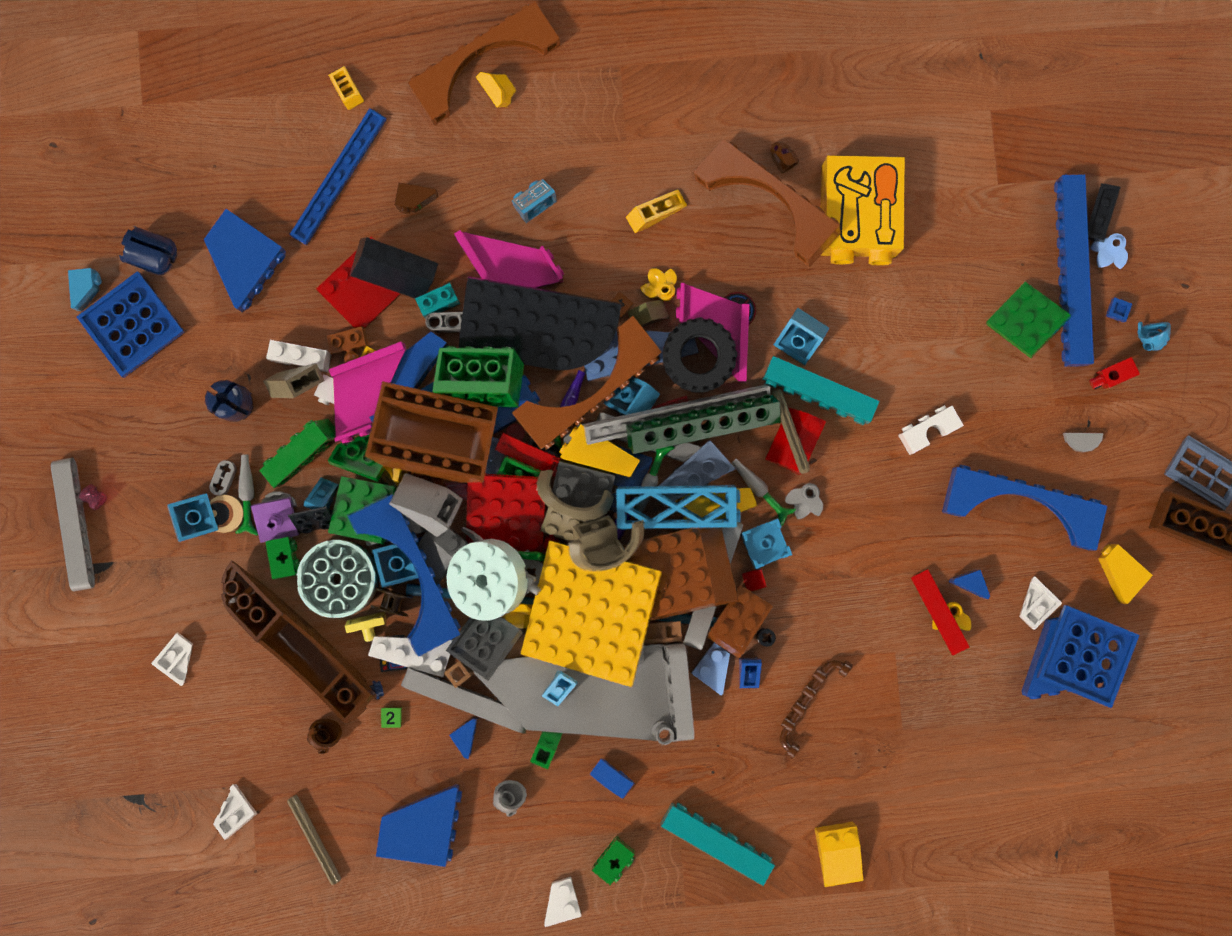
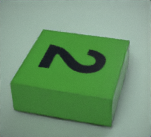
M382 707L381 728H401L402 707Z

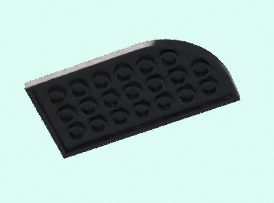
M468 276L458 348H465L466 346L476 349H483V347H492L494 349L510 347L515 350L524 365L553 370L576 369L591 363L608 348L617 330L622 303Z

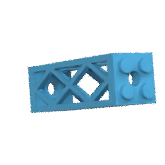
M735 485L618 487L617 529H632V523L644 520V528L737 527V522L741 520L740 509L736 507V503H740V491L736 489ZM661 493L692 494L676 503ZM713 493H725V500ZM626 494H641L627 503ZM651 495L670 507L651 518L632 506ZM701 495L721 505L703 518L683 506ZM675 511H678L681 514L690 518L683 520H662L670 514L674 513ZM726 512V519H715ZM627 513L639 520H627Z

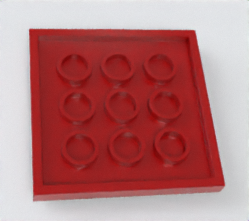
M485 473L483 482H468L466 528L472 530L484 540L497 539L512 546L516 551H526L528 549L532 552H543L544 532L540 530L545 518V503L537 491L538 477ZM466 535V541L469 544L473 543L474 541Z

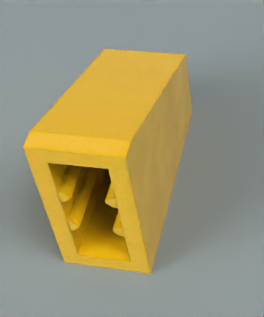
M1108 544L1102 549V555L1098 559L1117 601L1121 604H1128L1153 575L1120 545Z

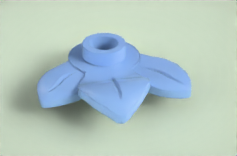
M1118 233L1105 238L1104 243L1094 241L1090 248L1098 252L1097 266L1099 268L1114 263L1116 267L1121 269L1128 259V253L1125 250L1126 239ZM1115 239L1120 241L1118 247L1113 245Z

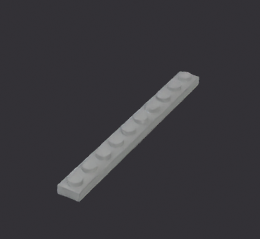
M765 384L583 424L587 445L625 437L627 436L626 425H630L635 421L645 422L654 417H669L673 413L683 414L693 409L702 410L708 406H722L727 402H741L746 398H760L762 395L770 394V386Z

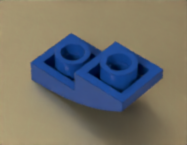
M600 759L590 773L599 783L622 799L625 798L635 784L622 771H617L605 759Z

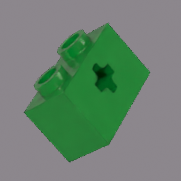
M285 537L265 541L272 579L297 575L300 560L296 557V551H298L296 540H293V537ZM284 555L288 556V559L281 560V557Z
M615 836L593 864L592 872L608 885H611L613 882L617 883L623 875L621 871L625 866L629 867L635 860V857H633L635 852L629 845ZM611 859H612V860L618 859V864H617V863H614V864L612 865V864H611Z

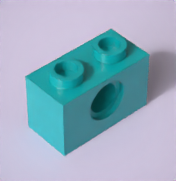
M450 283L415 298L425 319L431 313H442L460 305Z

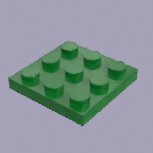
M1024 282L986 321V325L1029 358H1032L1070 319L1071 315L1030 284Z
M341 476L328 533L384 544L385 539L382 537L355 533L347 515L389 494L394 495L397 487Z

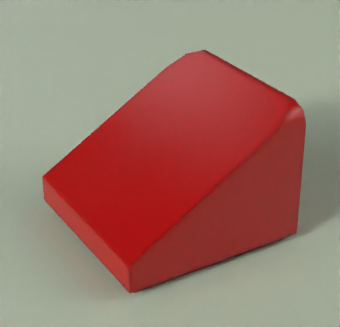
M761 568L742 573L747 590L754 591L767 587Z

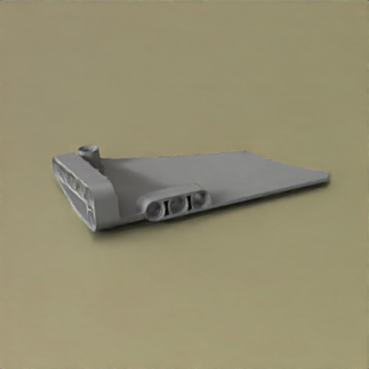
M683 642L643 646L632 687L532 657L504 659L489 681L474 671V674L526 730L658 741L662 745L694 739L687 653ZM557 670L578 681L559 706L542 697L544 690L553 681ZM662 730H668L666 738L659 737Z

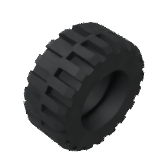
M703 317L688 319L678 324L668 335L663 348V365L667 375L680 388L695 393L708 392L718 388L731 376L736 365V344L731 337V333L722 324H718L709 318L703 319ZM697 337L710 340L715 345L718 353L715 366L710 371L702 374L689 371L681 359L683 346L689 340Z

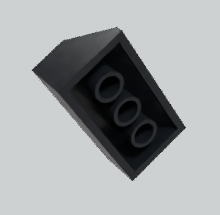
M365 237L359 241L349 276L415 299L427 293L433 283L438 263Z

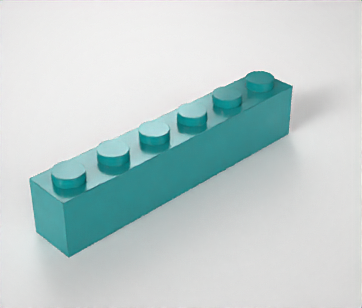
M774 356L771 358L762 379L766 381L765 384L776 388V386L783 388V392L794 395L795 393L800 395V399L811 403L814 401L819 403L818 406L822 409L829 410L830 408L835 410L836 414L841 417L854 418L853 421L860 425L868 424L872 421L879 401Z
M679 802L677 804L671 803L660 822L661 827L764 886L775 866L770 855L765 852L758 853L755 851V847L748 842L744 844L739 842L736 835L730 832L727 834L722 832L720 826L713 822L711 824L705 822V818L696 812L691 814L683 804Z

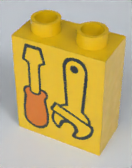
M826 157L821 166V209L829 218L833 217L840 223L841 234L821 256H831V263L838 265L854 263V256L869 257L870 265L892 264V257H896L904 249L905 157Z

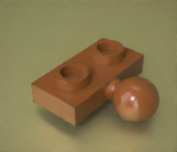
M362 326L327 336L330 353L335 355L346 352L344 356L345 363L359 358L354 349L369 346L365 327Z

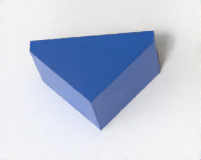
M973 570L949 580L950 583L983 599H989L990 597L981 570Z
M739 659L740 688H759L761 659Z
M473 717L449 735L466 759H469L471 756L478 720L476 717Z

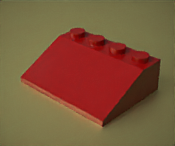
M355 251L316 290L354 328L361 326L366 328L401 294L349 276L356 255Z

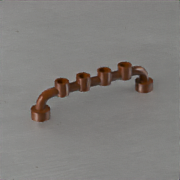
M832 660L827 662L822 669L819 667L816 669L812 676L815 681L812 685L807 684L802 691V694L805 695L801 702L797 700L791 708L794 711L791 718L786 716L781 724L784 729L780 735V743L787 751L786 756L793 759L800 749V745L793 742L790 744L788 742V735L794 729L797 721L806 710L830 670L833 668L839 669L838 674L845 678L853 664L847 660L844 663Z

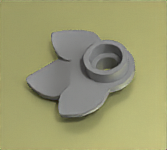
M805 484L801 489L791 490L786 496L785 502L794 505V508H796L794 513L797 519L806 517L810 512L820 516L823 510V502L819 498L820 491L815 484ZM808 489L813 491L811 497L806 494Z

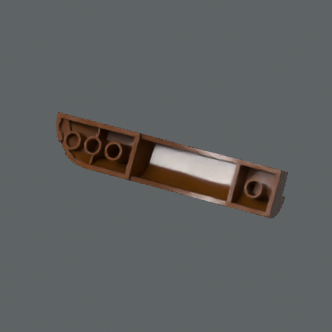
M231 560L221 580V583H223V594H221L228 613L256 643L261 644L318 695L344 724H348L359 717L367 709L366 706L377 695L365 683L367 680L300 615L245 569Z

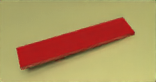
M502 433L495 448L496 451L538 470H552V476L554 477L556 476L559 460H563L505 433Z
M927 569L911 577L952 656L970 648L930 571Z

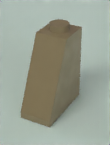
M317 363L278 372L263 382L271 398H295L325 380Z

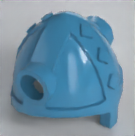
M1143 322L1138 323V337L1143 343L1145 350L1158 351L1167 345L1171 335L1170 323L1161 322L1144 326Z

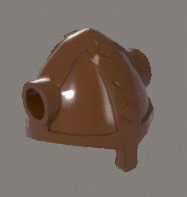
M316 720L309 728L307 741L318 750V754H325L329 752V748L339 742L342 736V729L334 720Z

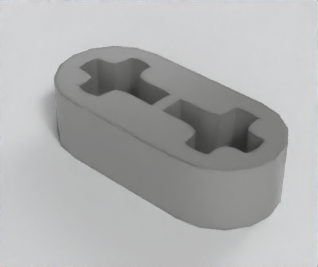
M224 460L218 464L209 486L210 491L214 495H225L229 491L237 470L233 462ZM223 466H228L231 471L225 473ZM221 483V486H223L224 488L223 490L218 491V488H216L215 486L216 484Z

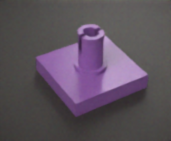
M291 497L253 504L251 506L260 543L299 535V532L288 517V514L294 513Z

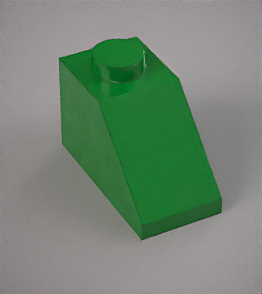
M505 456L497 474L539 477L541 470Z

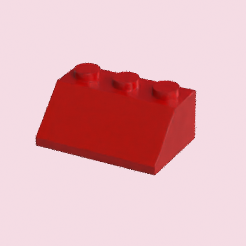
M788 408L807 461H809L826 421L809 413ZM781 422L765 460L801 475Z

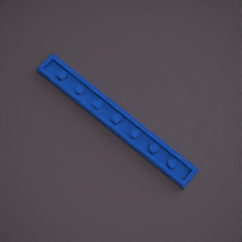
M369 108L289 234L291 237L306 246L308 245L386 122V117Z

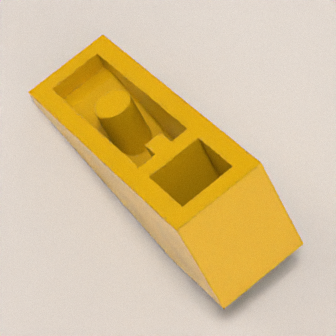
M677 189L636 206L626 216V219L633 231L637 233L680 211L687 204Z

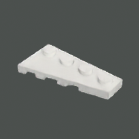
M374 636L368 656L443 677L450 657L446 649L454 639L418 657L408 638Z

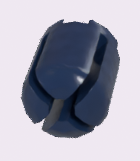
M134 226L132 231L128 229L121 242L125 246L123 256L119 255L120 261L157 275H165L173 267L171 263H175L177 248L171 239Z
M230 380L214 382L210 387L217 391V394L208 390L205 394L207 410L215 414L216 417L230 422L245 420L254 408L251 392L246 387ZM230 401L237 405V407L230 405Z

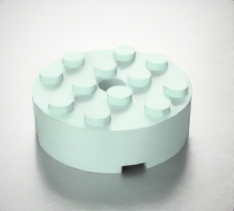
M497 539L480 540L465 545L452 557L447 570V587L453 602L464 614L477 620H493L510 613L520 605L527 591L528 578H526L524 561L512 546Z
M329 540L317 544L305 554L297 570V588L301 599L313 612L328 618H341L358 613L371 602L378 587L379 577L373 557L359 544L347 540ZM336 573L341 576V583L339 584L334 582V575Z

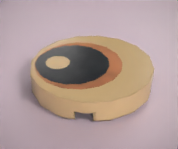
M220 495L210 500L218 527L216 532H233L241 526L244 521L243 505L240 500L230 495Z

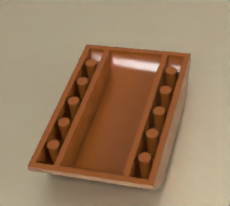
M382 381L365 457L386 467L460 483L483 482L498 407Z
M722 527L689 528L642 540L635 553L626 560L630 563L662 571L650 621L739 601ZM629 543L622 545V546L624 547V549L627 548V546L629 545Z

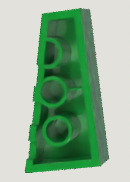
M329 419L310 420L303 426L304 430L301 433L294 434L290 438V443L281 446L276 451L278 454L268 458L263 463L264 466L259 471L273 488L283 486L301 471L300 466L304 467L315 459L313 455H317L330 447L328 443L335 440L336 430Z

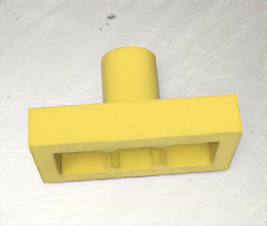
M385 612L347 620L345 624L346 633L362 630L364 640L366 642L372 641L374 636H376L373 627L384 625L386 622Z

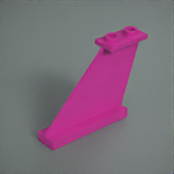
M461 230L454 233L481 279L532 288L563 282L562 276L564 273L559 265H554L552 253L549 249L545 250L543 246L540 249L461 232Z
M681 283V288H677V299H680V307H676V318H679V322L683 323L688 319L703 317V319L709 318L718 324H722L731 333V337L736 344L737 358L732 375L738 382H746L749 304L741 305ZM698 337L712 354L718 358L715 345L706 338Z
M398 342L329 369L334 385L335 442L342 441V444L353 441L354 436L360 435V437H364L370 434L373 423L369 417L375 414L382 381L392 382L401 359L407 350L403 342Z

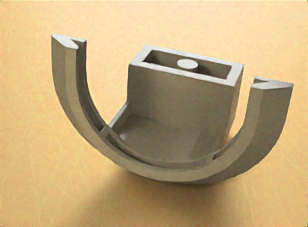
M541 471L537 480V491L542 501L548 506V510L540 531L571 542L574 541L573 526L585 523L586 520L598 519L610 510L614 497L608 490H604L600 502L592 507L578 508L562 502L554 495L550 487L553 471Z
M610 516L573 526L574 541L568 542L571 560L577 567L586 571H603L619 566L630 558L640 546L644 536V520L632 523V538L626 549L617 539V526Z

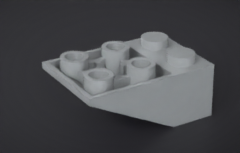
M406 473L389 504L438 537L449 529L463 499L446 487Z

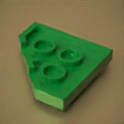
M370 434L364 437L357 436L355 440L346 444L340 443L336 445L328 459L330 465L377 482L385 471L383 465L365 457Z

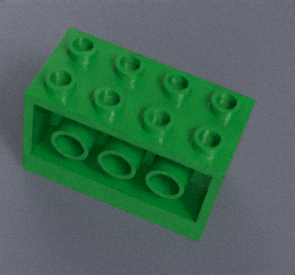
M453 346L439 348L433 393L494 407H519L524 364L515 350L510 347H502V349H494L492 347L476 349L471 346H466L465 348Z

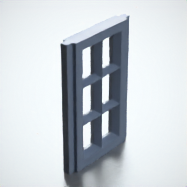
M1187 435L1166 468L1164 475L1221 510H1225L1232 500V484L1228 485L1217 478L1222 469L1232 474V462ZM1188 448L1201 455L1197 464L1183 457ZM1205 458L1219 466L1214 475L1200 467ZM1181 460L1194 468L1189 477L1176 469ZM1197 471L1211 478L1207 487L1193 480ZM1215 481L1228 488L1224 497L1210 490Z

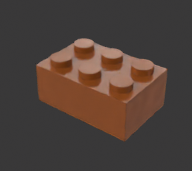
M741 585L736 591L739 601L727 604L707 638L739 659L773 607Z

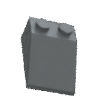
M451 527L438 537L426 531L417 545L418 549H422L427 557L425 560L427 567L431 566L434 571L435 577L433 579L436 585L447 575L449 563L455 553L469 544Z

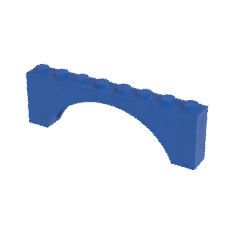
M965 465L952 468L942 509L943 513L965 517L975 506L991 497L1004 494L1025 496L1040 502L1059 518L1068 533L1071 546L1089 551H1097L1107 506L1101 504L1100 500H1083L1081 495H1064L1062 490L1052 489V491L1045 490V486L1038 484L1029 486L1026 485V481L1015 479V482L1010 481L1004 475L997 474L994 477L989 475L990 472L971 471V467Z
M389 494L348 514L347 517L355 533L375 535L389 540L399 547L412 562L420 582L421 607L417 621L407 638L415 654L419 657L459 636L458 629L461 627L457 619H453L450 614L452 611L448 601L444 602L441 596L444 592L440 584L436 585L433 579L435 577L431 566L427 567L425 563L427 557L422 549L419 550L416 545L418 539L415 533L410 532L408 528L410 522L407 516L402 515L399 510L389 504L393 495Z

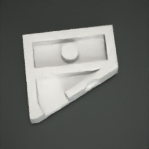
M1034 576L1031 579L1019 617L1035 630L1062 602Z
M177 632L151 664L182 686L185 683L193 643Z
M236 784L230 787L229 790L231 791L227 800L223 802L221 812L217 815L213 824L224 840L230 838L258 814Z
M571 877L552 882L544 923L545 927L581 917L582 914Z

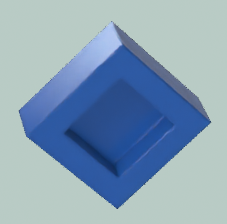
M1115 297L1112 298L1106 317L1123 323L1126 322L1132 303Z

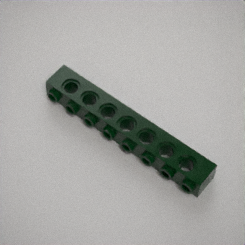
M765 394L760 398H746L741 402H727L722 406H708L702 410L693 409L683 414L673 413L669 417H654L645 422L635 421L630 425H626L628 447L633 454L781 423L780 402L773 395ZM670 427L669 431L664 433V430ZM652 431L649 436H645L646 433Z

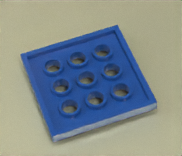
M139 271L77 316V319L123 378L185 333ZM134 293L139 294V300L136 303L131 302V296ZM118 305L124 306V311L121 314H116L115 312ZM145 308H149L151 311L150 316L147 318L142 316V311ZM103 316H107L109 319L108 324L105 326L100 324V319ZM133 319L135 327L129 330L127 322ZM157 323L162 325V330L159 333L153 331V327ZM118 331L120 337L118 340L113 341L111 335L113 332ZM145 334L147 340L144 344L140 345L138 338L140 335ZM126 346L131 348V353L128 356H124L122 352Z
M1064 605L1036 678L1112 708L1140 635ZM1076 625L1081 628V633L1078 636H1074L1072 633V628ZM1093 633L1099 635V641L1095 644L1090 640ZM1112 640H1115L1117 643V648L1114 651L1109 649V643ZM1071 643L1074 651L1068 655L1065 652V647ZM1086 651H1090L1092 654V659L1089 662H1086L1083 658ZM1107 658L1110 661V667L1103 669L1102 661ZM1061 662H1065L1067 665V669L1063 673L1058 670V665ZM1080 669H1083L1085 672V677L1082 680H1078L1076 677V673ZM1102 677L1103 685L1097 688L1095 686V679Z

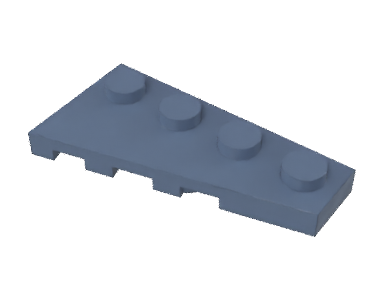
M709 440L658 486H703L736 468ZM688 493L661 494L676 501Z

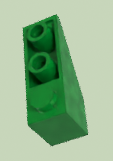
M542 731L530 762L548 770L563 733Z

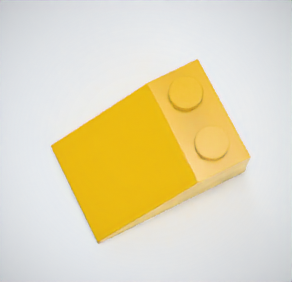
M853 822L815 828L824 886L828 887L863 881L857 826Z

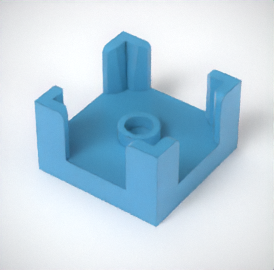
M774 519L741 532L740 535L754 569L792 555L790 547L786 545L780 530L782 527L779 519Z

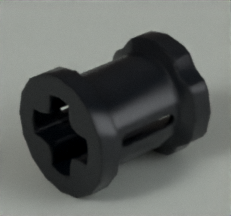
M762 628L757 632V641L761 645L768 647L774 644L776 636L772 630ZM763 633H770V635L768 636L770 640L768 642L765 640L762 641V639L764 638L762 636Z

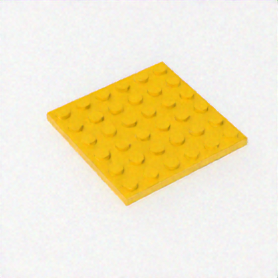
M549 541L538 583L541 591L537 596L535 595L521 654L632 687L662 571L627 561L608 570L586 571L577 567L571 560L569 545Z

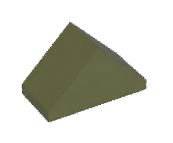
M663 300L645 302L627 311L629 319L634 316L642 327L669 319Z

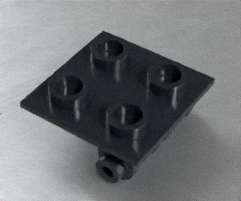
M327 507L288 514V517L299 534H307L319 529H329L333 509L330 510Z

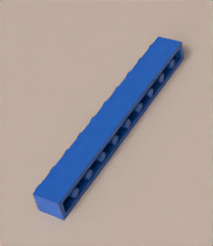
M1062 175L1054 184V191L1057 193L1055 210L1058 212L1056 229L1059 231L1057 248L1060 253L1057 261L1060 268L1058 284L1061 286L1059 303L1062 305V309L1071 315L1070 319L1063 325L1061 342L1064 344L1062 361L1065 367L1089 366L1094 364L1086 177L1085 175Z

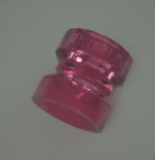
M93 484L86 486L79 495V499L82 502H87L94 511L98 510L108 497L103 492L97 491V487Z

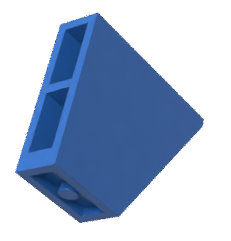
M228 209L224 210L204 238L233 306L243 313L244 310L249 309L254 296L262 291L266 279L272 277L276 265L284 260L286 250Z
M1059 617L1045 620L1022 688V695L1029 697V699L1041 698L1042 694L1047 693L1049 696L1059 695L1060 691L1065 690L1036 678ZM1078 625L1072 628L1073 635L1078 636L1081 633V628ZM1094 633L1090 637L1093 644L1096 643ZM1071 643L1065 647V652L1069 655L1074 651ZM1086 651L1083 655L1086 662L1092 659L1090 651ZM1059 663V672H1065L1067 669L1066 663ZM1083 669L1078 670L1076 673L1078 680H1082L1085 677ZM1102 677L1095 679L1096 687H1098L1099 683H1103Z
M455 784L385 813L381 819L376 857L446 867L448 861H452L453 849H450L451 842L455 841L456 830H453V826L459 817V810H456L457 802H461L462 791L459 790L460 785Z

